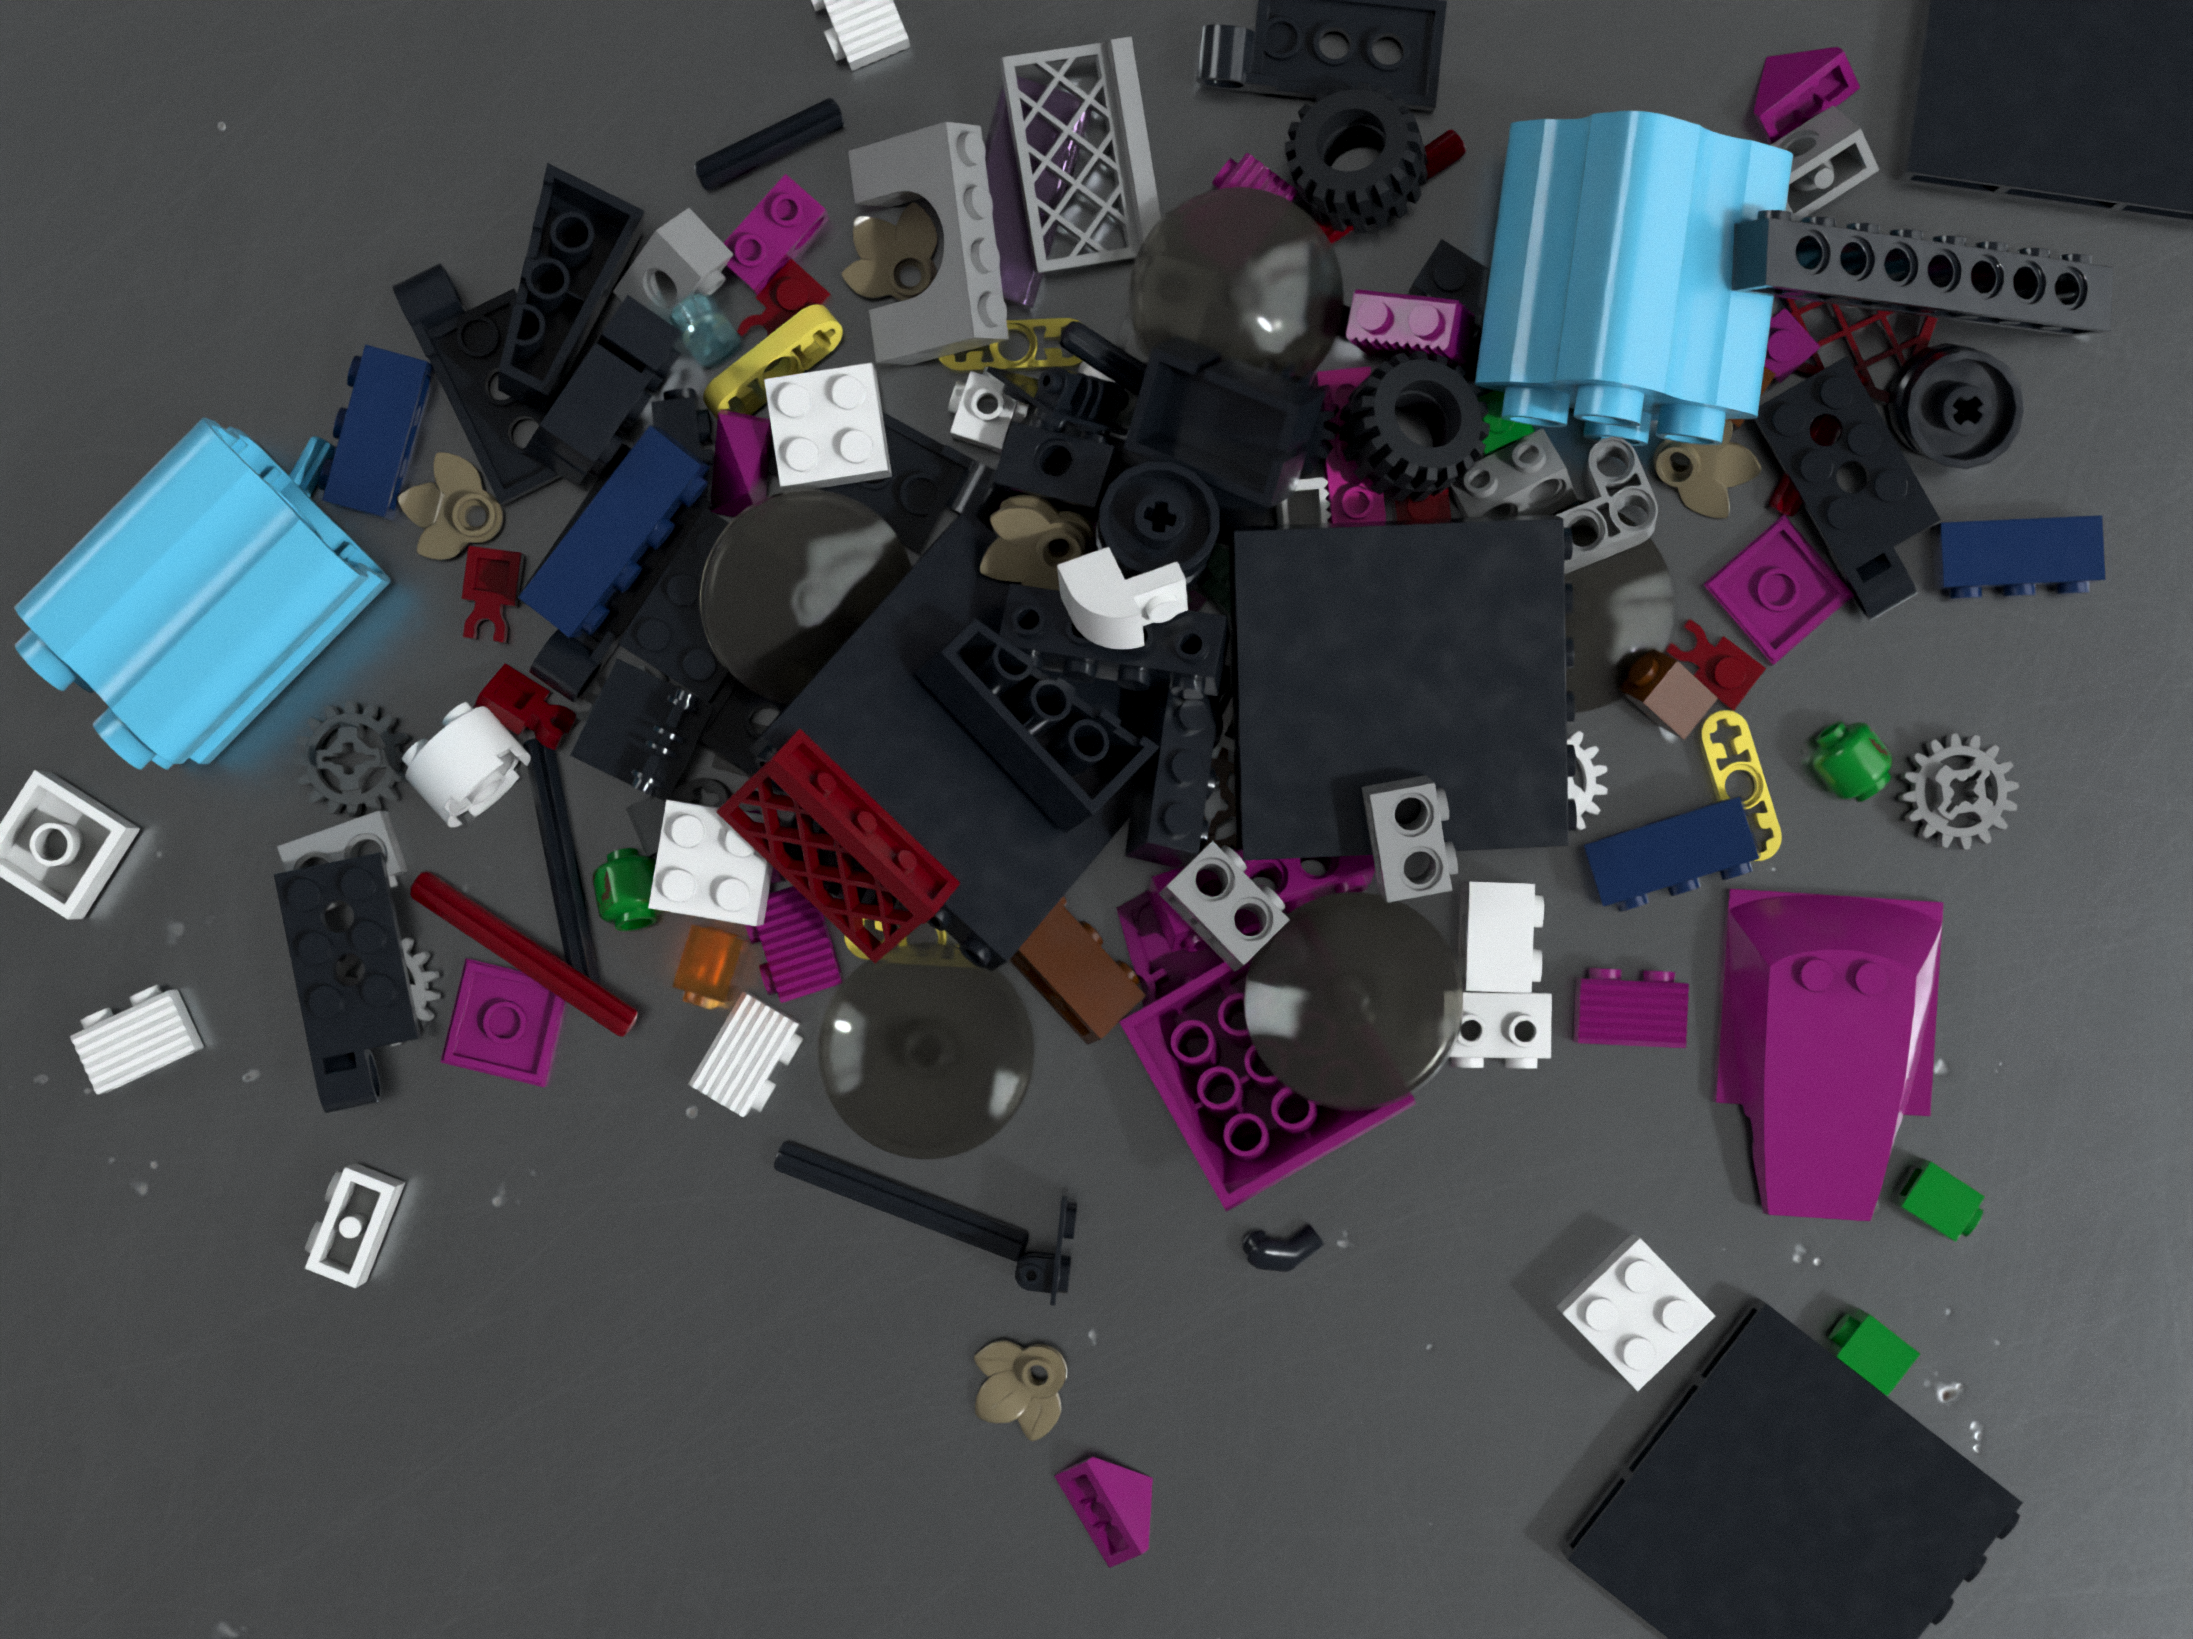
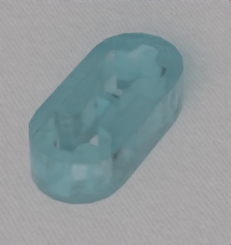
M702 293L692 295L680 302L671 312L669 317L671 324L682 331L680 339L700 364L704 366L718 364L729 358L739 348L741 343L740 336L711 295L707 294L704 296Z

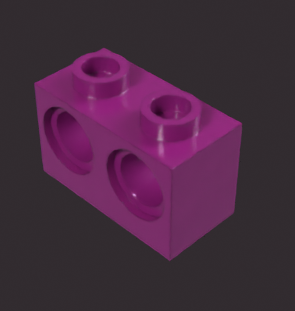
M785 173L724 241L723 244L734 254L724 268L757 296L791 258L794 260L830 220L826 209Z

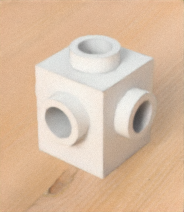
M988 367L984 368L983 374L970 371L966 383L956 382L947 411L956 414L950 431L951 437L1001 454L1011 422L1023 424L1029 404L1019 402L1003 393L1002 389L1005 384L987 372ZM987 401H992L998 405L996 411L991 414L981 413L979 407Z

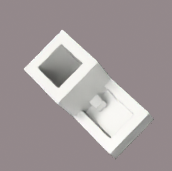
M1106 547L1057 565L1060 596L1071 620L1085 638L1097 645L1111 649H1133L1145 646L1143 626L1151 623L1166 622L1177 614L1188 610L1186 579L1178 562L1125 580L1110 548Z

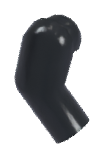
M1309 1223L1287 1241L1269 1239L1264 1231H1253L1243 1240L1242 1249L1248 1255V1262L1257 1269L1289 1272L1326 1244Z

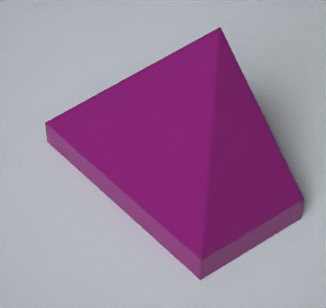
M1831 47L1766 57L1753 113L1769 145L1832 105L1837 107L1860 89L1845 52L1839 47Z
M722 409L718 412L710 501L713 504L710 511L713 513L761 522L764 519L772 433L770 419Z
M1095 1457L1066 1468L1054 1476L1109 1568L1142 1555L1149 1549L1152 1477Z

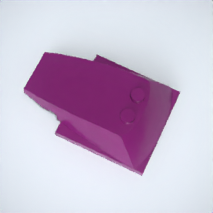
M1726 889L1713 1102L1743 1104L1745 1116L1751 1120L1754 1137L1752 1143L1753 1161L1763 1214L1871 1221L1903 1116L1931 1117L1944 902Z
M1149 890L1117 907L1129 956L1134 970L1139 977L1143 993L1146 995L1142 1001L1144 1008L1121 1020L1119 1023L1226 1212L1416 1105L1414 1097L1308 915L1283 929L1281 928L1244 966L1234 972L1210 946L1196 952H1188L1187 948H1183L1171 953L1149 899ZM1209 894V895H1206V896L1214 897V896H1218V895ZM1259 930L1244 935L1255 936Z

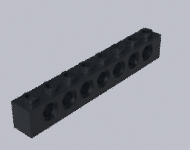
M1782 210L1759 211L1757 220L1734 224L1732 291L2068 336L2111 332L2113 267L2091 264L2092 256L2063 254L2059 255L2058 259L2050 258V250L2044 248H2021L2017 250V253L2008 252V244L2003 242L1975 243V247L1966 246V238L1962 236H1935L1933 241L1923 240V231L1912 229L1891 230L1890 235L1880 234V225L1872 223H1851L1846 225V229L1836 227L1835 218L1805 217L1802 218V222L1791 221V212Z

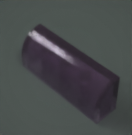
M1016 76L1018 89L1036 102L1046 88V85ZM1002 84L984 144L989 193L993 202L992 215L996 245L1000 255L999 268L1005 304L1033 308L1043 273H1034L1004 85ZM1053 89L1041 107L1066 125L1082 101L1072 94ZM1021 103L1024 119L1030 109ZM1087 107L1072 129L1082 138H1084L1092 112L1090 107ZM1037 114L1025 129L1027 143L1044 156L1060 134L1058 130ZM1066 137L1050 161L1072 177L1081 148ZM1030 157L1033 173L1039 163ZM1045 168L1034 183L1036 197L1051 209H1054L1069 185ZM1039 211L1040 224L1042 226L1047 216ZM1053 222L1043 236L1046 260H1048L1058 226L1055 222Z

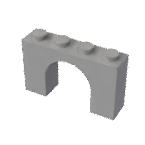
M942 122L848 151L855 204L893 207L925 198L936 210L944 233L942 263L930 286L921 294L911 299L869 310L876 363L913 365L1009 340L1006 321L1007 308L1003 298L999 268L1000 255L996 245L992 215L993 202L989 193L985 163L986 149L982 140L981 126Z

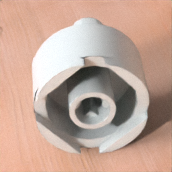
M467 702L458 705L447 714L442 722L445 728L430 741L426 738L419 740L402 757V761L408 766L405 774L406 780L450 828L462 825L456 816L468 810L476 817L492 806L519 779L520 776L513 770L519 760L527 766L531 759L530 754L487 707L482 706L473 709Z

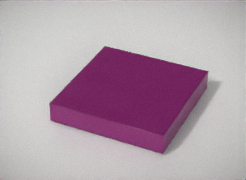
M1785 515L1780 516L1701 585L1770 666L1777 663L1854 596Z
M465 958L440 1062L540 1087H547L567 1002L520 970Z

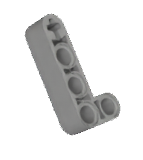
M1603 438L1590 451L1587 478L1595 499L1556 515L1564 519V527L1572 529L1575 526L1584 525L1592 528L1597 534V540L1590 546L1581 547L1573 544L1571 560H1564L1565 574L1637 546L1648 540L1655 530L1658 514L1657 500L1636 451L1630 443L1622 438ZM1606 457H1616L1624 462L1627 470L1622 475L1612 478L1603 475L1597 468V464ZM1635 505L1645 511L1648 519L1639 526H1628L1620 520L1618 512L1625 506Z

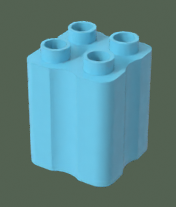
M1616 111L1596 113L1579 119H1537L1511 123L1475 385L1505 393L1501 418L1535 426L1565 427L1567 426L1569 408L1574 409L1573 417L1585 421L1583 437L1594 441L1617 437L1624 439L1631 446L1648 445L1651 420H1658L1656 436L1659 438L1689 444L1721 445L1725 419L1757 418L1774 296L1732 291L1734 224L1757 220L1759 211H1786L1793 154L1787 150L1753 140L1722 135L1707 130L1701 125L1671 116L1645 111Z
M203 417L14 607L20 618L30 628L15 644V648L27 664L55 688L65 691L75 682L89 693L95 691L108 705V708L93 722V727L120 757L135 768L142 770L152 760L160 767L168 770L173 764H183L188 758L198 764H210L349 625L391 580L380 566L253 439L239 429L231 426L225 429L214 420Z

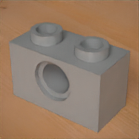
M1833 105L1770 145L1787 150L1793 154L1786 211L1792 213L1791 221H1801L1802 218L1812 214L1879 171L1861 128Z
M688 208L654 232L613 292L622 302L629 295L671 325H676L679 330H683L703 311L704 308L699 304V301L707 299L723 284L726 278L721 271L734 254Z

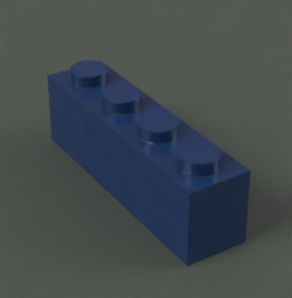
M650 425L518 598L569 638L580 637L583 632L588 635L594 633L610 611L604 604L614 591L618 589L622 593L625 592L640 574L642 567L637 564V561L650 546L654 550L658 549L671 534L675 524L670 519L680 505L683 503L685 506L690 507L704 491L708 481L703 476L710 466L663 429Z

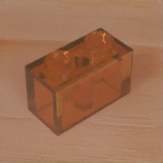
M703 923L692 924L672 987L684 990L683 1001L712 1010L714 1007L718 1008L720 1002L733 1001L751 946L750 939Z

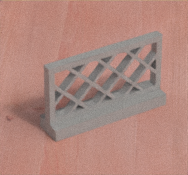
M1132 36L1111 39L1102 43L1000 58L1034 273L1132 258L1138 259L1155 256L1156 253L1167 252ZM1095 56L1098 80L1089 93L1086 94L1063 75L1074 59ZM1064 61L1058 71L1047 64ZM1034 65L1051 78V81L1036 102L1018 89L1015 68ZM1057 84L1082 101L1066 125L1041 107ZM1099 90L1101 92L1102 105L1094 100ZM1021 103L1030 109L1024 119ZM1087 107H1090L1103 117L1106 123L1107 133L1097 148L1072 130ZM1036 114L1060 132L1045 156L1030 146L1026 139L1025 129ZM1066 137L1091 155L1075 179L1050 161ZM1108 144L1111 159L1102 153ZM1030 157L1039 163L1033 173ZM1097 160L1114 173L1116 186L1106 201H1103L1081 184ZM1045 168L1069 185L1054 209H1051L1039 200L1035 193L1034 183ZM1075 191L1099 208V211L1084 232L1059 215ZM1117 197L1120 213L1111 207ZM1039 211L1047 216L1042 226L1040 224ZM1105 214L1122 225L1126 248L1107 251L1090 238ZM1053 222H1055L1077 238L1078 241L1066 257L1046 260L1043 236ZM1084 244L1095 252L1077 255Z

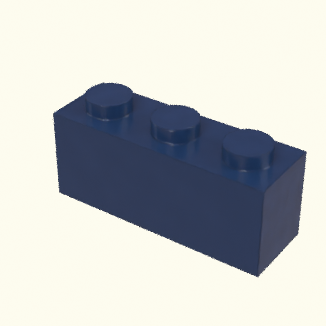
M366 344L362 356H354L347 378V385L353 387L348 408L341 407L339 409L333 428V438L339 439L334 459L327 458L320 473L319 489L324 491L323 501L337 507L394 521L398 506V496L402 492L435 372L432 364L425 360Z
M2102 515L1942 522L1930 527L1933 591L1949 590L1950 600L1982 598V589L2003 588V597L2035 596V586L2056 585L2057 595L2090 593L2089 584L2106 580Z
M1742 794L1584 844L1602 905L1605 907L1616 903L1618 912L1650 903L1647 893L1666 887L1670 896L1700 888L1699 877L1718 871L1722 880L1752 872L1753 868L1750 861L1760 859L1761 857Z

